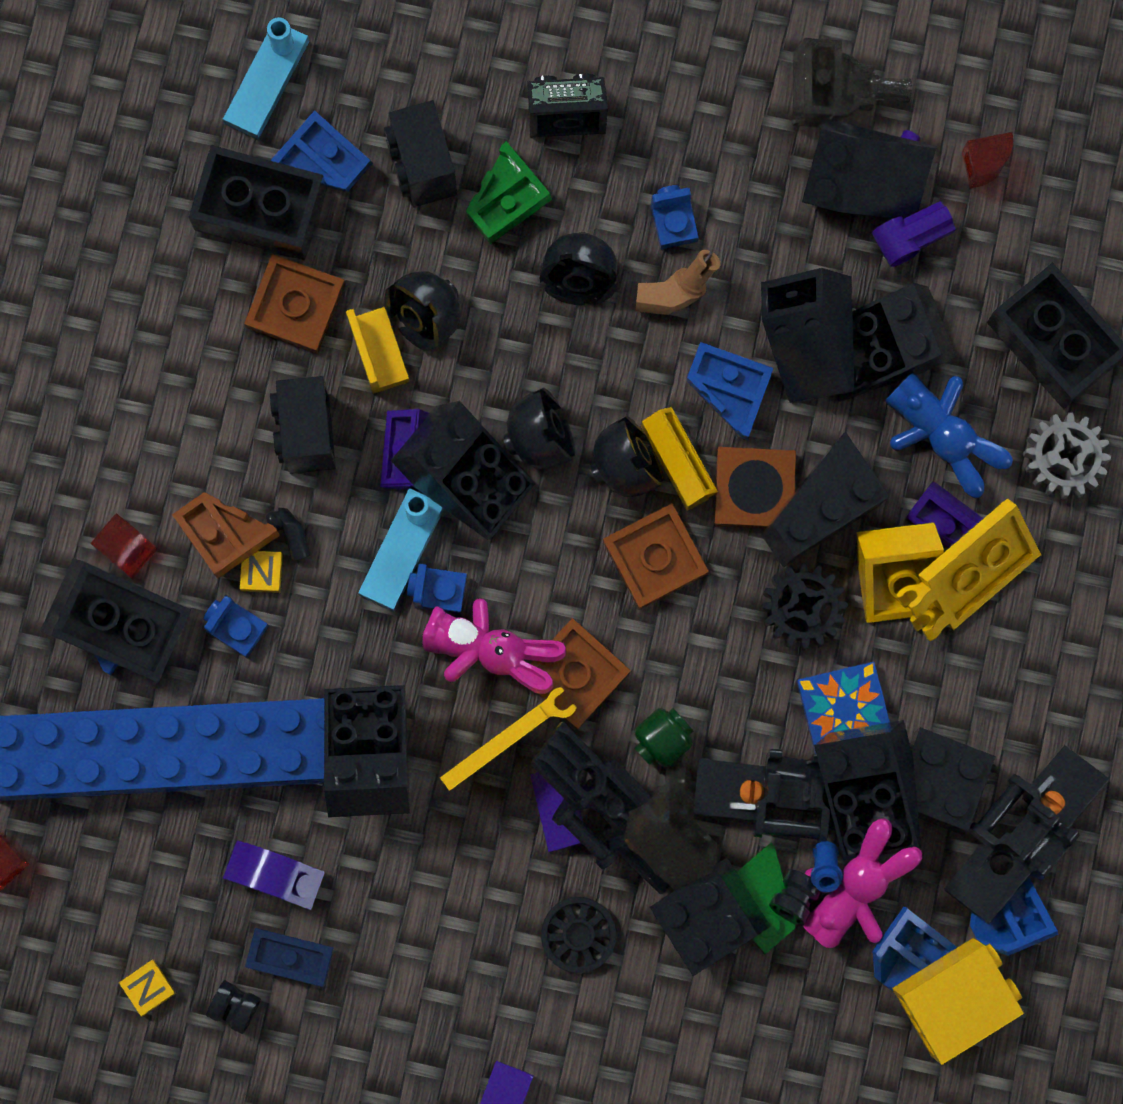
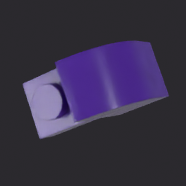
M237 840L223 879L311 910L325 872L289 857Z

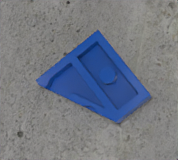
M315 110L270 160L322 174L327 187L346 192L356 184L373 164L369 158Z

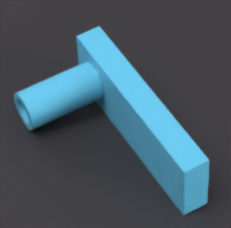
M280 17L274 18L268 23V33L223 118L225 125L258 140L309 43L307 35L290 28L288 21Z
M411 488L408 489L358 592L359 596L395 612L408 585L410 573H414L444 511L443 507L426 495Z

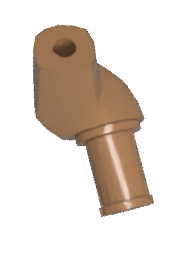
M702 250L688 268L677 270L665 282L638 283L635 311L669 315L694 303L706 293V282L720 268L721 264L718 256L712 253L708 260L704 262L710 251Z

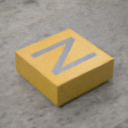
M257 551L241 562L240 590L280 593L282 552Z
M153 959L119 982L140 1016L146 1015L176 994Z

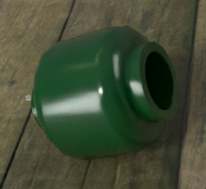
M658 708L636 727L635 737L640 743L634 749L649 765L657 761L661 766L669 767L691 748L692 738L690 735L694 731L674 708L669 712L666 709Z

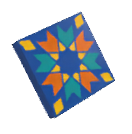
M874 662L806 677L796 681L815 754L814 745L829 733L890 722Z

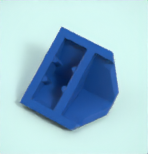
M1030 878L1027 882L1023 883L989 925L974 913L971 914L970 928L976 940L985 946L991 944L996 952L1007 956L1058 935V930Z
M903 907L883 935L881 941L878 942L872 951L874 977L893 991V987L953 951L957 946L908 908Z

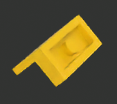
M385 307L358 316L355 315L354 309L347 310L348 321L372 393H378L410 382Z

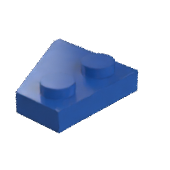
M700 342L686 381L742 439L748 440L774 368Z

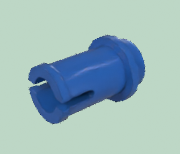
M829 841L817 843V849L813 848L814 868L811 872V882L819 891H835L843 881V872L838 867V847Z

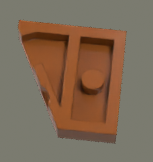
M205 492L172 514L217 579L280 536L273 525L269 523L266 525L234 506L229 507L223 504L221 500Z

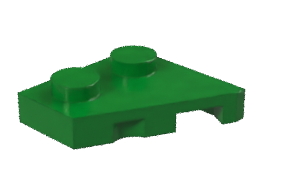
M507 141L501 145L499 149L500 155L491 171H487L481 182V190L478 194L474 195L466 210L470 221L490 245L552 200L550 192Z
M772 843L768 844L737 871L740 879L771 926L751 939L764 955L796 928L794 923L776 914L769 906L773 896L781 892L782 889H785L776 849Z

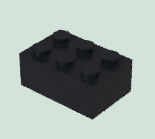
M211 145L189 219L194 231L305 260L327 189L324 176Z
M1053 262L994 310L987 321V324L1063 409L1123 360L1122 339Z

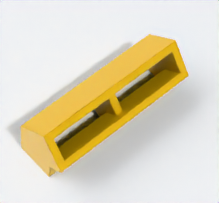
M672 407L660 409L642 421L641 428L687 511L709 500V497L718 492Z

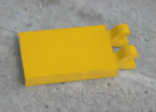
M1009 499L1003 501L918 574L922 581L920 584L905 586L897 593L896 596L904 608L908 605L913 613L910 621L916 631L922 629L927 640L932 641L936 639L947 625L955 630L1041 556L1017 505ZM932 603H934L935 607L928 609V607Z
M562 687L554 689L546 700L441 776L440 779L450 791L549 717L567 718L571 716L577 708L575 704L570 705L565 710L558 709L555 705L556 697L561 695L564 689Z

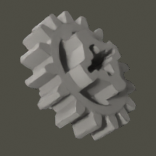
M1068 413L1064 422H1061L1058 415L1055 414L1050 418V427L1042 421L1036 427L1040 435L1031 433L1028 437L1027 442L1034 447L1027 448L1023 452V456L1032 459L1033 462L1025 470L1026 472L1036 471L1038 476L1033 482L1035 486L1042 482L1047 484L1045 494L1050 495L1055 489L1060 490L1061 499H1066L1070 491L1073 490L1076 497L1079 498L1085 494L1084 485L1093 491L1099 485L1095 477L1103 479L1108 471L1100 465L1107 464L1111 460V455L1102 453V450L1109 444V441L1097 439L1096 436L1101 431L1099 426L1092 430L1087 428L1089 418L1084 417L1079 423L1074 422L1073 413ZM1071 433L1080 436L1084 441L1072 436ZM1051 436L1052 440L1050 443L1052 449L1050 452L1042 455L1043 445L1046 439ZM1064 450L1066 454L1073 453L1075 458L1070 462L1068 458L1061 459L1059 454ZM1092 457L1090 470L1084 476L1082 464L1084 460ZM1049 471H1053V472H1055V473L1061 475V476L1063 477V479L1057 478L1056 476H1054L1053 474H1051Z

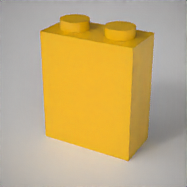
M975 938L965 942L892 988L929 1054L941 1065L1024 1014L1017 1002L1022 999L1018 988L1010 978L1005 980L998 969L1002 965L999 955L991 944L985 946Z

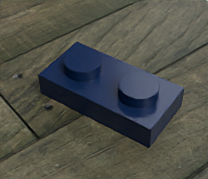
M255 928L245 967L324 987L334 947Z

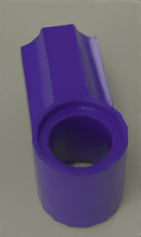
M939 201L904 219L902 216L883 223L872 232V235L889 266L895 267L915 257L920 252V249L953 234L956 228L948 208Z

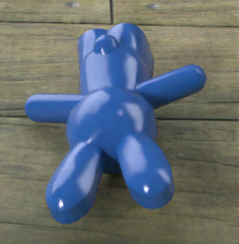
M915 373L910 374L885 401L914 427L893 436L890 440V446L898 451L929 438L934 452L951 464L964 491L973 498L981 497L984 493V481L967 456L973 453L994 468L1007 469L1013 462L1011 454L999 445L977 436L972 426L966 420L951 415L963 387V380L959 376H953L948 380L943 395L939 400L928 390Z

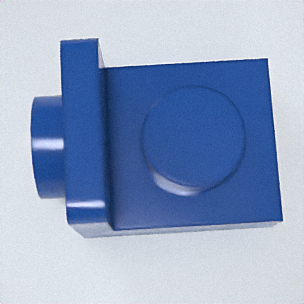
M672 185L659 189L657 191L658 194L652 195L651 210L660 250L698 242L699 237L690 202V188L680 189V186Z
M419 564L418 572L410 573L407 596L414 597L413 604L415 608L433 610L438 606L445 612L461 614L467 573L431 569L426 564Z
M227 595L224 596L221 602L215 600L203 618L207 622L204 629L208 634L245 658L249 657L269 627L266 622L236 604Z

